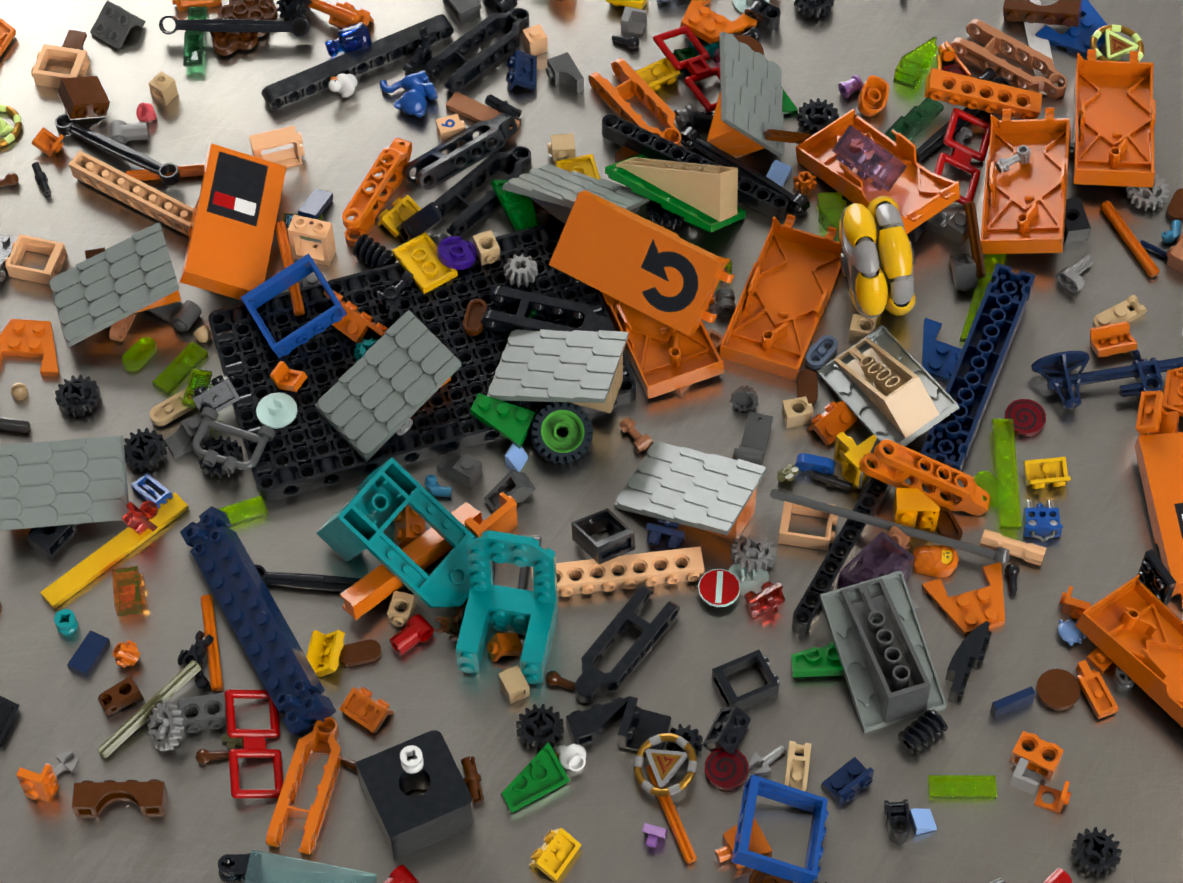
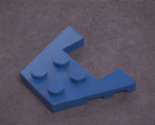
M1082 0L1081 15L1083 17L1080 19L1078 27L1072 26L1061 35L1046 25L1035 36L1049 40L1050 45L1055 47L1059 45L1067 48L1069 52L1080 53L1081 56L1087 58L1091 36L1097 29L1106 26L1107 23L1088 0ZM1105 33L1097 41L1099 51L1106 45Z
M925 318L923 324L922 367L934 379L948 384L962 349L936 340L942 328V323Z

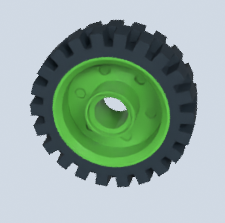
M554 402L547 405L536 415L531 428V440L535 450L546 461H551L554 464L572 463L581 458L591 444L593 437L592 422L588 418L587 413L582 411L581 407H577L573 403ZM557 429H565L567 436L564 438L559 437L556 432Z

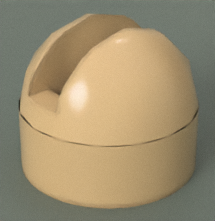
M206 325L198 328L193 334L201 343L208 342L211 339V332Z
M21 382L13 384L11 387L12 397L18 401L24 400L28 396V389L25 384Z

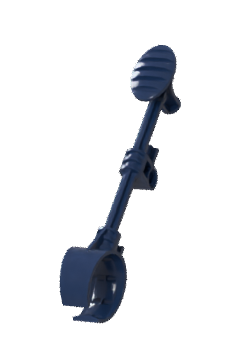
M1064 351L1044 356L1031 365L1032 371L1046 378L1048 389L1057 391L1063 408L1075 409L1081 405L1080 385L1135 377L1136 383L1119 386V393L1122 398L1135 395L1141 396L1142 391L1161 390L1163 386L1161 372L1183 367V357L1160 361L1152 357L1149 361L1147 359H1142L1141 362L1134 360L1133 364L1128 366L1082 373L1090 359L1089 354L1084 351ZM1082 366L1078 374H1068L1077 367ZM1047 373L1057 374L1058 377H1050ZM1073 386L1076 387L1077 398H1074V394L1072 391ZM1061 388L1064 389V392H1065V395H1066V398H1067L1066 401H1065L1064 396H1063V394H1062V392H1061V390H1060Z

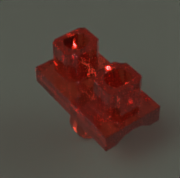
M131 501L126 505L130 511L122 519L139 535L148 528L151 531L158 528L149 520L153 519L158 513V506L153 501L144 502L140 509Z
M768 581L762 585V591L758 594L750 591L744 595L749 614L752 618L768 610L773 615L778 613L777 605L785 601L782 592L783 586L780 582L773 584Z

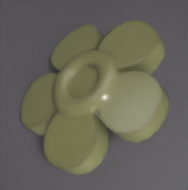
M789 464L785 469L781 468L778 470L777 480L778 482L792 481L795 478L794 475L798 474L800 470L798 467H794L793 464Z
M227 734L221 736V742L226 744L228 750L235 749L236 745L240 748L242 747V738H230Z

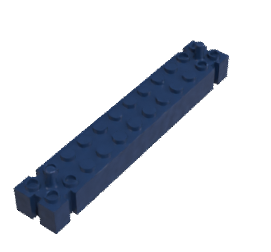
M999 263L996 264L991 282L989 281L945 390L957 402L959 409L950 413L948 417L938 424L933 425L928 432L927 441L924 442L921 454L959 471L962 470L964 460L967 458L1026 308V303L1033 290L1036 275L1021 270L1017 274L1012 272V267ZM920 463L921 468L927 470L926 466Z
M211 506L199 516L200 521L198 523L191 522L180 533L186 544L193 547L190 552L278 712L286 715L283 721L289 732L304 737L313 731L317 720L324 722V718L332 716L337 711L330 698L321 695L325 691L236 531L229 529L232 524L226 513Z

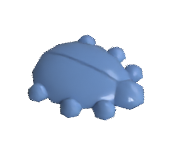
M1068 618L1067 621H1058L1059 635L1069 645L1072 646L1076 642L1082 644V638H1087L1076 627L1078 620L1073 622L1072 618Z

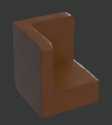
M69 29L62 47L84 50L83 45L87 33Z

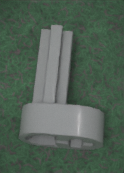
M1084 255L1071 267H1065L1057 273L1056 278L1059 284L1072 293H1077L1081 290L1085 282L1080 274L1093 264L1091 256Z

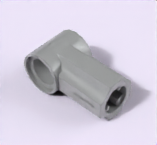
M116 120L110 124V139L123 145L127 141L149 138L147 122L127 124L122 120Z

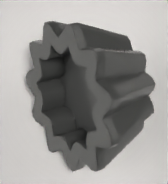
M748 385L745 387L741 386L731 394L730 402L733 403L732 408H737L738 412L744 411L749 413V411H755V407L759 406L758 396L753 387Z

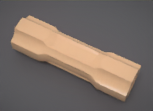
M988 529L984 530L980 542L981 547L992 550L1002 547L1010 550V555L1039 566L1042 565L1047 549L1040 545L1005 537L1001 533Z

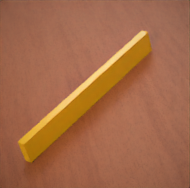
M176 492L173 493L171 500L167 498V503H161L158 510L154 507L42 590L40 592L41 596L53 609H56L189 509L188 505Z

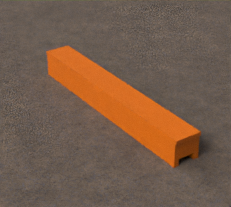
M467 502L451 513L463 525L464 521L469 517H472L478 524L482 523L481 511H478ZM431 527L401 550L424 570L453 549V547ZM381 564L340 594L345 603L342 605V608L357 620L404 584Z

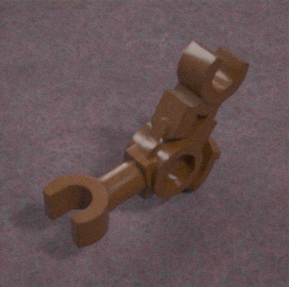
M468 598L464 604L456 607V615L435 618V621L440 623V629H436V633L454 635L450 636L449 640L458 641Z

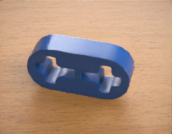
M807 453L798 454L795 462V467H798L802 472L812 473L815 470L826 475L833 474L836 465L835 461L831 458Z

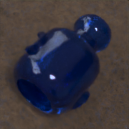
M357 22L341 28L338 31V38L335 40L328 39L325 45L329 56L334 57L342 51L345 54L368 48L372 45V39L365 23Z

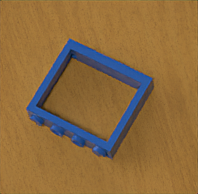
M309 253L241 297L278 358L288 355L293 349L305 344L310 338L322 333L327 327L335 322H339L347 315V312ZM314 272L334 306L279 342H276L258 313L257 308Z
M752 774L744 785L731 862L795 883H812L814 879L817 880L818 873L821 870L818 862L824 850L821 842L826 834L824 822L829 814L826 809L828 799ZM757 795L813 813L805 868L748 850Z

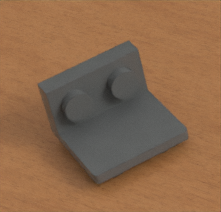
M107 0L90 33L111 46L120 49L131 27L138 25L143 28L146 21Z

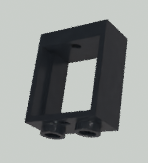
M608 508L571 522L573 541L598 564L635 550L634 532ZM604 530H608L613 534L597 542L590 537Z
M760 650L712 669V681L727 707L737 706L741 710L778 695L780 685L779 677L776 673L773 674L770 669L769 659L766 655L763 656ZM757 663L768 684L737 697L726 676Z

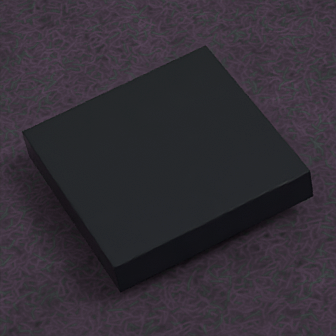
M1151 549L1145 552L1138 575H1140L1139 580L1141 583L1146 584L1150 591L1166 605L1171 599L1176 581Z

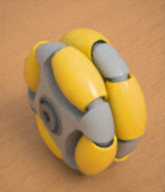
M879 196L874 198L867 208L859 203L847 206L842 212L839 222V240L842 246L840 261L843 275L849 284V294L855 309L865 318L871 319L880 316L884 309L894 316L908 314L916 303L913 278V264L915 262L912 244L904 229L897 202L888 196Z

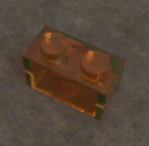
M138 566L112 569L114 607L117 616L144 613L143 605L147 604L146 594L142 592V586H145L144 573L140 574Z

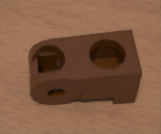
M131 676L104 691L98 697V701L106 715L116 714L133 702L139 703L144 700L143 695Z

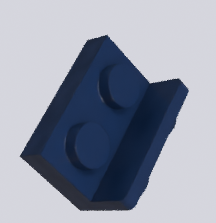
M516 50L508 58L506 64L508 67L506 82H508L507 89L512 90L515 85L533 90L536 86L537 56Z
M854 757L823 781L821 787L840 805L844 801L849 802L852 800L860 788L865 789L872 783L874 770L871 767L866 769Z

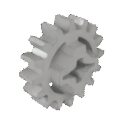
M1156 174L1153 188L1127 187V199H1131V204L1136 203L1138 209L1143 206L1144 211H1147L1148 207L1154 211L1156 206L1162 208L1163 203L1166 204L1170 190H1168L1169 184H1164L1165 179H1158L1159 174Z
M749 534V537L746 538L742 535L741 539H735L734 544L731 546V559H734V564H740V569L746 567L748 572L751 569H755L757 573L759 569L767 571V566L772 568L773 563H776L777 548L774 547L773 542L768 543V538L760 539V535H757L755 538L752 534Z
M158 703L157 708L152 709L153 715H149L151 723L147 724L149 727L147 734L151 735L150 743H154L153 748L159 751L174 750V746L179 745L178 738H182L180 730L184 729L182 726L184 719L180 718L181 710H177V705L172 703Z

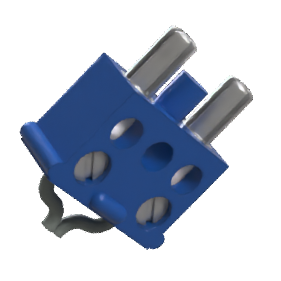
M1032 499L1025 501L1026 508L1023 514L1024 537H1034L1040 539L1041 542H1047V539L1061 536L1063 525L1060 523L1059 508H1054L1053 499L1046 501L1047 508H1044L1042 503L1037 504L1036 508H1033Z

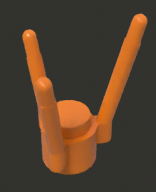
M948 41L939 46V54L936 56L938 69L942 70V60L949 62L954 59L969 77L972 75L958 58Z

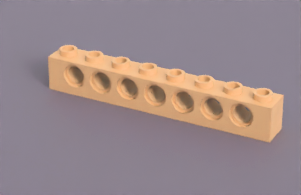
M81 150L69 163L74 178L188 236L194 208Z
M701 546L622 555L598 564L594 559L556 563L557 596L569 597L573 594H591L597 591L611 592L615 589H634L643 584L653 587L657 584L698 581L704 575ZM531 567L532 582H533V567ZM658 568H663V569H665V570H663V571H658V570H656V569H658ZM615 573H621L622 575L616 576V575H614V574H615ZM573 578H578V579H580V580H578V581H573V580H571V579H573Z

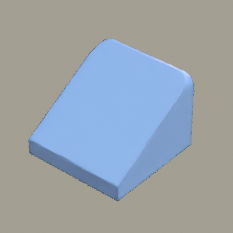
M775 159L766 177L783 187L791 176L792 168Z
M513 442L505 454V465L511 470L520 472L528 460V455L522 447L519 449Z
M914 808L909 810V818L915 835L937 830L930 809Z

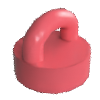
M143 102L138 105L136 115L139 121L150 122L157 118L154 108L150 103Z

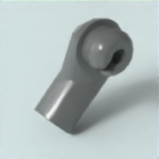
M962 127L956 133L953 140L964 145L965 138L970 139L973 131L968 127Z

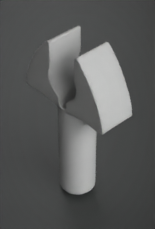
M781 745L765 757H760L756 752L751 758L749 770L755 765H762V768L755 771L754 775L759 777L770 775L771 769L769 764L787 752L786 748Z
M73 751L56 755L59 761L58 765L53 769L56 778L66 771H69L72 775L76 772L79 766L78 757L71 763H66L67 760L74 756Z

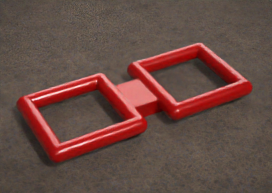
M682 26L655 35L653 41L674 69L681 70L687 68L691 76L686 77L684 81L704 109L709 113L715 111L717 102L710 104L694 82L715 75L720 80V68L715 67L711 69L706 61L710 59V54L688 26ZM685 34L700 55L679 62L664 43V40Z
M954 108L943 140L945 145L953 148L951 156L946 153L939 154L934 174L941 176L946 162L972 175L966 198L960 195V198L955 201L964 206L965 203L973 202L981 174L980 170L970 166L972 158L980 162L985 160L990 142L991 124L958 108ZM958 117L985 130L979 152L952 140Z
M226 690L227 735L230 738H242V749H231L228 753L231 796L233 798L278 799L284 784L282 755L278 749H266L265 738H278L280 736L278 710L267 690ZM234 698L268 699L271 729H236ZM238 758H273L275 790L240 789Z

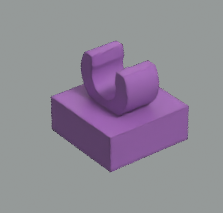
M644 823L642 832L649 834L646 845L656 848L658 839H666L668 830Z

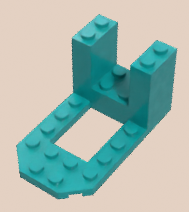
M390 458L367 476L357 487V494L343 509L329 518L316 534L346 562L367 549L427 607H460L469 597L471 589L466 544L468 538L474 535L393 458ZM407 504L453 547L430 575L424 572L383 533L386 527Z
M491 530L483 532L479 538L476 536L468 538L466 548L471 589L456 645L458 670L465 673H479L490 628H494L497 631L507 630L520 635L526 634L520 659L521 672L527 683L543 684L558 619L555 551L550 548L543 549L539 546L540 542L533 537ZM492 561L499 564H515L518 567H533L534 591L494 585Z

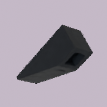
M431 202L401 223L396 229L406 243L424 232L428 233L443 219L441 211Z
M629 696L615 698L606 704H595L590 709L576 710L567 715L566 726L573 744L584 746L596 742L624 715Z

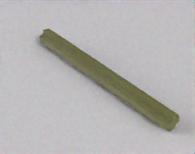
M192 660L97 749L104 758H107L149 719V715H153L152 709L157 708L158 703L167 702L201 670L200 665Z

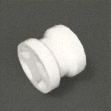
M410 745L401 750L400 761L403 770L410 774L419 772L424 765L421 749Z

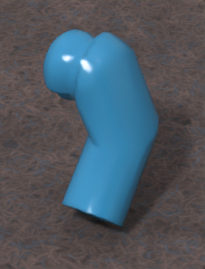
M1173 220L1171 222V231L1167 230V233L1165 231L1162 232L1161 237L1164 243L1171 244L1178 240L1181 235V221Z
M435 475L426 476L424 484L431 495L451 497L452 487L440 486L436 481L437 477Z

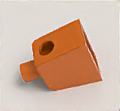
M753 818L748 850L772 858V849L757 821ZM737 825L723 834L722 843L724 847L714 851L719 863L729 859L732 860ZM733 863L734 866H735V868H737V869H740V868H744V867H745V866H742V865Z

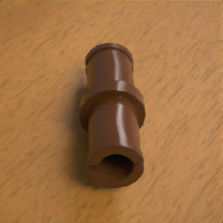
M470 756L461 759L465 775L464 781L471 794L472 803H474V800L475 803H479L484 800L480 785L481 775L477 772L475 757L472 756L471 760Z

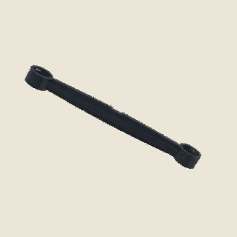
M166 15L160 19L159 28L164 34L168 35L175 33L177 30L234 33L292 32L293 35L302 37L309 32L310 24L303 17H297L293 21L254 19H177L173 15ZM166 18H172L175 21V28L171 32L163 27V20ZM297 20H301L306 24L307 30L304 33L298 34L295 32L293 26Z
M996 77L992 80V82L1010 86V82L1004 77ZM966 107L962 111L976 117L982 110ZM958 117L954 134L969 122ZM949 122L916 150L917 163L920 164L923 158L943 144Z
M61 114L55 119V125L59 134L64 136L73 134L108 153L160 175L161 181L165 185H174L180 180L178 167L173 163L162 165L115 140L76 124L74 120L69 119L67 114ZM64 123H70L67 126H61ZM169 172H175V173H174L173 175H171V176H164L165 174H167V173H169Z
M687 127L681 133V144L686 148L693 149L695 147L722 166L738 168V174L787 197L788 207L794 214L801 216L810 207V202L804 195L800 193L793 195L742 161L701 139L700 134L694 128Z
M255 565L258 572L264 575L262 579L265 585L271 584L344 592L362 579L316 574L266 572L265 568L261 565Z

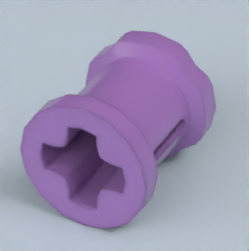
M854 75L850 80L838 84L839 91L844 98H849L850 94L861 91L863 83L859 76Z

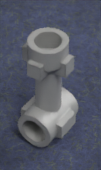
M1026 145L1019 146L1017 154L1008 159L1001 158L995 163L997 170L1002 173L1009 171V166L1017 162L1027 164L1030 161L1031 150Z

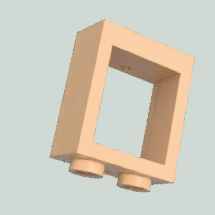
M43 44L41 51L37 54V62L35 66H32L31 76L34 78L36 85L59 88L61 78L85 77L90 64L88 53L86 50ZM48 60L73 62L74 65L70 75L44 71Z
M295 125L249 136L254 157L287 166L286 168L303 164L302 156H305L302 145V136L300 132H296ZM293 143V148L262 155V150Z
M294 215L288 228L293 258L299 260L309 253L316 264L330 266L336 253L332 223ZM300 236L318 239L322 243L304 240Z
M19 234L17 241L12 245L10 256L5 260V268L9 277L50 285L49 281L54 276L60 274L67 258V251L64 243ZM26 251L50 256L44 271L20 266Z
M784 501L778 544L829 551V544L834 543L836 532L832 531V525L837 526L838 516ZM791 514L828 519L825 537L789 532Z

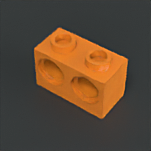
M1023 731L1012 751L1010 762L1017 765L1020 757L1029 761L1027 769L1041 774L1043 778L1050 781L1061 761L1064 750L1055 743H1048L1040 739L1034 733ZM1023 747H1029L1032 751H1026ZM1043 757H1050L1053 761H1047Z

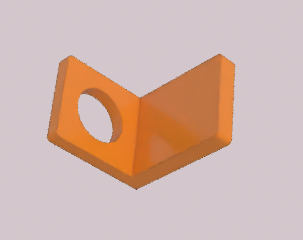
M1065 781L1062 791L1040 785L1034 805L1060 813L1063 804L1068 806L1071 792L1067 790L1070 781ZM1044 793H1051L1054 796V802L1050 804L1045 803L1041 796Z

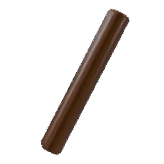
M776 129L764 131L766 140L800 144L814 135Z
M968 202L964 204L971 254L976 264V278L981 279L986 277L976 208L974 202Z

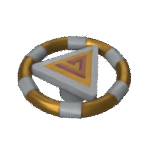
M671 733L657 734L646 740L638 749L633 764L634 775L641 788L649 794L665 797L682 792L691 783L696 774L697 757L694 748L686 739L679 735ZM670 741L679 745L686 752L650 748L659 743ZM645 753L660 788L652 785L643 776L642 764ZM688 757L687 774L682 781L664 788Z

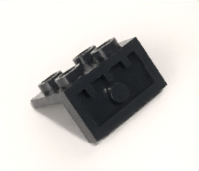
M629 696L617 734V746L638 751L640 746L649 738L657 734L668 733L671 717L641 709V707H638V698ZM665 742L659 743L650 749L662 750Z

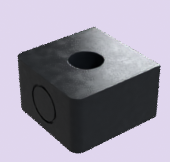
M431 730L355 762L360 787L394 860L466 830L474 824L471 794L439 731ZM410 745L421 749L424 763L422 769L413 774L405 772L401 767L400 761L401 750ZM413 789L426 790L421 796L411 797L406 795V793Z

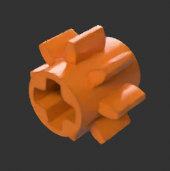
M799 171L798 177H793L794 190L803 195H810L811 190L817 188L816 175L813 176L809 171Z
M127 640L126 643L119 642L112 654L115 657L116 664L123 668L126 665H135L140 656V651L136 647L137 644L130 640Z

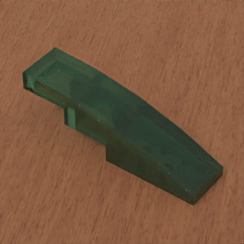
M188 7V19L208 18L207 7ZM185 32L184 67L203 66L207 32Z
M926 98L919 106L915 105L904 117L901 115L884 134L896 142V136L892 133V130L897 133H901L908 140H911L944 110V106L938 101Z

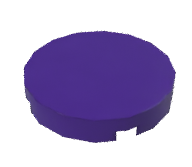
M450 236L441 240L436 252L439 261L443 265L455 270H464L471 267L477 255L472 242L468 240L466 242L462 240V237Z

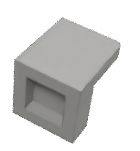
M625 6L621 18V33L643 36L647 25V11Z
M1020 757L1010 785L1035 796L1043 776L1027 769L1029 761Z

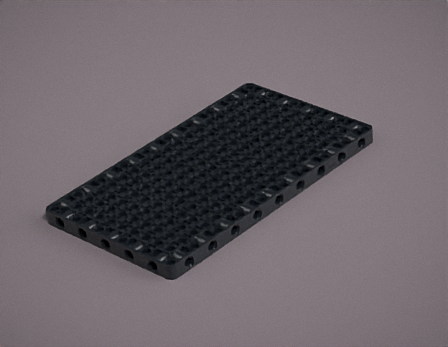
M559 220L497 236L495 239L500 247V260L491 264L481 265L476 255L475 262L471 267L464 270H456L458 272L457 277L425 294L422 293L415 282L410 287H405L401 291L399 299L403 314L410 310L461 361V367L451 376V381L439 388L418 409L420 411H416L410 417L413 420L411 428L403 435H398L395 432L367 462L339 433H336V429L315 407L318 400L357 362L354 356V349L357 345L355 341L330 325L322 333L316 334L305 344L293 349L288 355L278 358L244 303L212 311L209 314L208 321L224 376L227 375L240 397V400L232 404L239 428L255 434L258 433L260 427L264 425L257 418L256 408L261 399L271 393L287 394L297 404L298 412L294 421L284 428L273 429L276 432L273 441L267 442L258 463L251 469L260 498L267 502L366 476L390 458H393L402 466L504 438L496 429L488 427L473 416L470 409L477 397L474 394L480 393L487 396L489 386L492 383L502 353L508 342L507 337L510 334L483 327L480 334L476 336L467 335L463 330L466 308L471 300L481 299L486 302L487 310L516 315L518 310L507 308L505 305L489 300L492 288L494 286H502L588 304L596 315L610 318L599 290L549 265L565 224ZM522 253L525 257L531 255L532 260H535L537 263L538 273L540 274L535 277L534 283L529 282L527 287L524 284H521L520 287L517 284L511 285L509 280L505 278L504 266L507 264L508 258L513 259L514 254L518 257ZM399 262L327 281L332 290L343 296L342 300L344 302L350 301L358 307L357 311L361 314L362 312L369 314L373 317L372 322L375 324L379 322L389 329L400 319L399 315L393 316L394 323H390L389 311H386V303L383 301V306H380L377 300L378 291L383 292L385 288L392 285L395 287L406 272ZM321 283L300 288L305 310L304 315H294L289 291L278 294L257 308L258 313L276 342H279L334 306L331 299L323 294L325 289ZM526 312L524 317L527 318L529 312ZM538 312L535 317L531 318L573 328H579L583 324L581 321L571 319L568 321L562 317L545 316V314ZM369 328L363 338L368 340L372 337L374 340H378L382 336ZM624 351L623 381L613 408L629 404L636 397V382ZM280 361L285 362L289 369L304 371L307 375V379L297 392L279 389L270 377L271 372ZM504 401L534 411L536 415L547 405L554 403ZM575 404V406L581 407L582 411L586 412L587 415L600 412V410ZM243 439L248 460H250L257 443Z

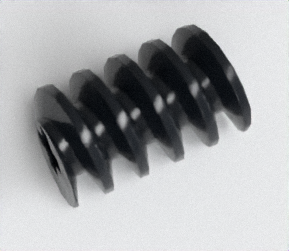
M367 234L361 235L354 245V256L373 269L396 262V258L394 255L392 256L390 250L386 251L385 246L380 247L379 242L374 243V239L369 238Z
M927 710L924 715L919 716L916 721H913L911 726H907L904 731L899 732L898 740L903 748L913 755L914 750L917 752L922 751L921 745L924 747L929 745L927 739L934 742V735L940 737L942 734L941 730L947 731L948 727L940 714L934 710Z

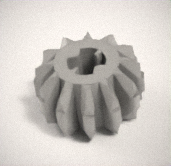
M522 253L518 257L514 254L513 259L508 258L507 264L504 266L506 280H509L511 285L517 284L518 287L521 284L527 287L529 282L534 283L535 277L538 275L536 261L532 260L531 255L525 257Z

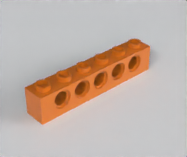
M931 68L926 77L924 97L935 101H944L952 105H961L969 109H978L1002 115V109H1011V118L1021 120L1037 119L1041 112L1042 93Z

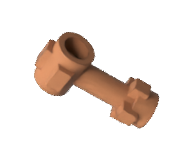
M626 417L620 422L621 431L623 433L628 432L635 440L633 446L639 453L645 452L653 444L652 439L647 433L642 436L634 427L636 422L633 419L631 420L629 417Z

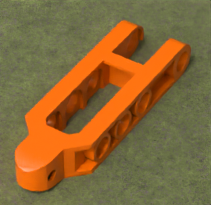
M619 58L611 63L614 74L622 82V84L616 87L606 78L604 79L598 72L588 76L591 87L620 118L681 146V134L674 123L675 113L624 59ZM635 96L665 127V130L661 132L658 128L649 127L642 119V116L638 115L626 100Z
M395 138L390 147L384 148L345 208L342 220L343 225L347 228L345 240L349 246L354 247L358 238L351 239L352 235L370 234L379 219L378 216L385 210L404 179L403 168L409 163L412 154L411 142ZM377 173H382L380 177L374 176ZM390 178L396 179L393 182H388ZM368 187H373L370 192L366 191ZM381 192L387 193L385 196H379ZM350 216H354L352 220L347 219Z
M882 440L875 446V454L868 453L859 461L860 469L866 475L895 488H918L939 507H946L950 511H964L974 516H981L989 510L990 495L976 484L974 477L894 441ZM883 447L889 449L890 455L884 452ZM867 460L873 463L874 468L868 466ZM920 463H923L926 466L927 471H924L921 468ZM939 471L945 475V479L939 476ZM907 478L910 480L911 485L905 482ZM957 479L962 481L964 488L958 485ZM922 485L928 488L929 493L923 490ZM940 493L945 494L947 501L941 498Z
M324 718V722L317 720L313 731L298 739L268 828L266 845L279 847L289 817L306 820L303 828L304 835L301 848H298V852L308 855L312 854L341 766V759L343 758L341 748L337 743L339 729L334 718ZM315 752L328 755L329 759L327 765L324 764V774L321 783L317 785V796L314 805L311 804L310 810L293 807L309 756Z

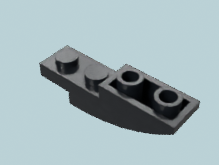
M985 621L975 628L962 641L952 657L945 680L953 682L948 701L956 703L958 696L963 697L966 684L963 683L964 677L969 678L971 669H976L979 661L983 662L986 654V649H983L984 643L989 644L992 631L988 630L990 622Z

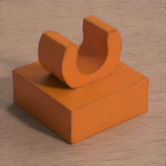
M1096 648L1086 658V661L1099 671L1100 674H1103L1115 664L1099 648Z

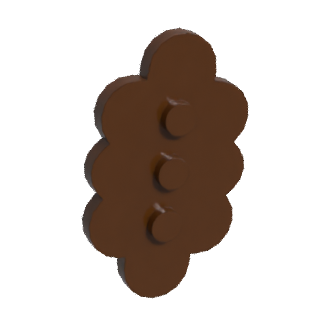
M229 0L228 5H224L219 9L218 17L215 19L276 20L278 12L273 4L274 0ZM210 32L214 38L212 41L214 51L223 56L232 54L237 48L242 50L252 49L257 45L258 37L267 34Z

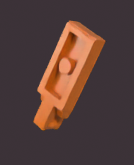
M1086 660L1078 662L1076 670L1079 675L1076 678L1097 719L1118 712L1119 707L1100 672H1096L1095 669L1091 670Z

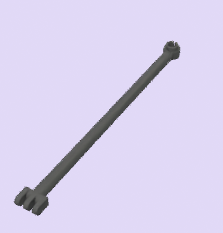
M772 489L770 492L771 498L794 503L887 530L896 526L908 536L1004 563H1009L1010 550L1002 547L992 550L787 493L783 490Z

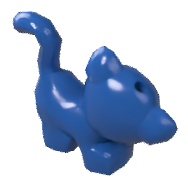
M424 70L406 75L402 80L395 82L391 86L387 85L386 80L380 81V88L384 93H393L400 88L407 91L393 106L409 115L424 116L427 105L425 97L430 100L438 98L436 89L432 82H429Z

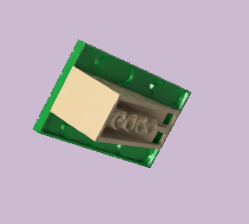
M643 154L605 167V174L611 180L630 187L632 192L661 204L662 208L684 217V221L709 232H714L745 218L746 211L737 206L738 168L650 159Z

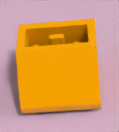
M896 488L893 504V522L928 532H936L940 507L918 488Z

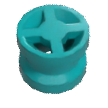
M62 609L55 614L54 623L61 635L69 636L77 631L78 621L73 611Z

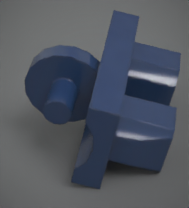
M658 519V524L665 525L664 527L647 523L648 544L659 546L660 538L663 536L668 538L666 548L673 550L679 549L681 541H685V532L671 529V527L678 529V523Z

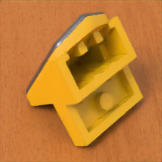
M842 431L836 436L833 458L842 466L841 476L847 482L853 483L854 489L860 490L868 475L860 469L859 461L868 453L875 454L874 449L878 444V438L872 435L857 446L854 439ZM867 460L868 466L872 467L873 463Z

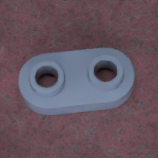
M831 335L822 336L806 353V365L814 370L823 367L837 352V339Z

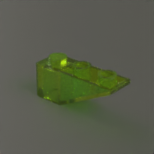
M937 37L931 38L901 57L895 69L894 83L915 89L917 84L922 82L925 74L924 70L929 69L931 57H935L937 53Z
M841 192L818 193V221L826 231H828L829 226L837 228L834 240L840 242L839 222L842 212L846 208V200H842Z

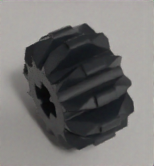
M679 724L678 730L673 727L670 729L671 734L683 737L692 745L697 757L698 752L702 751L703 746L701 744L703 742L702 735H698L699 730L697 728L691 730L690 724L686 728ZM667 741L665 746L667 750L686 752L676 743Z

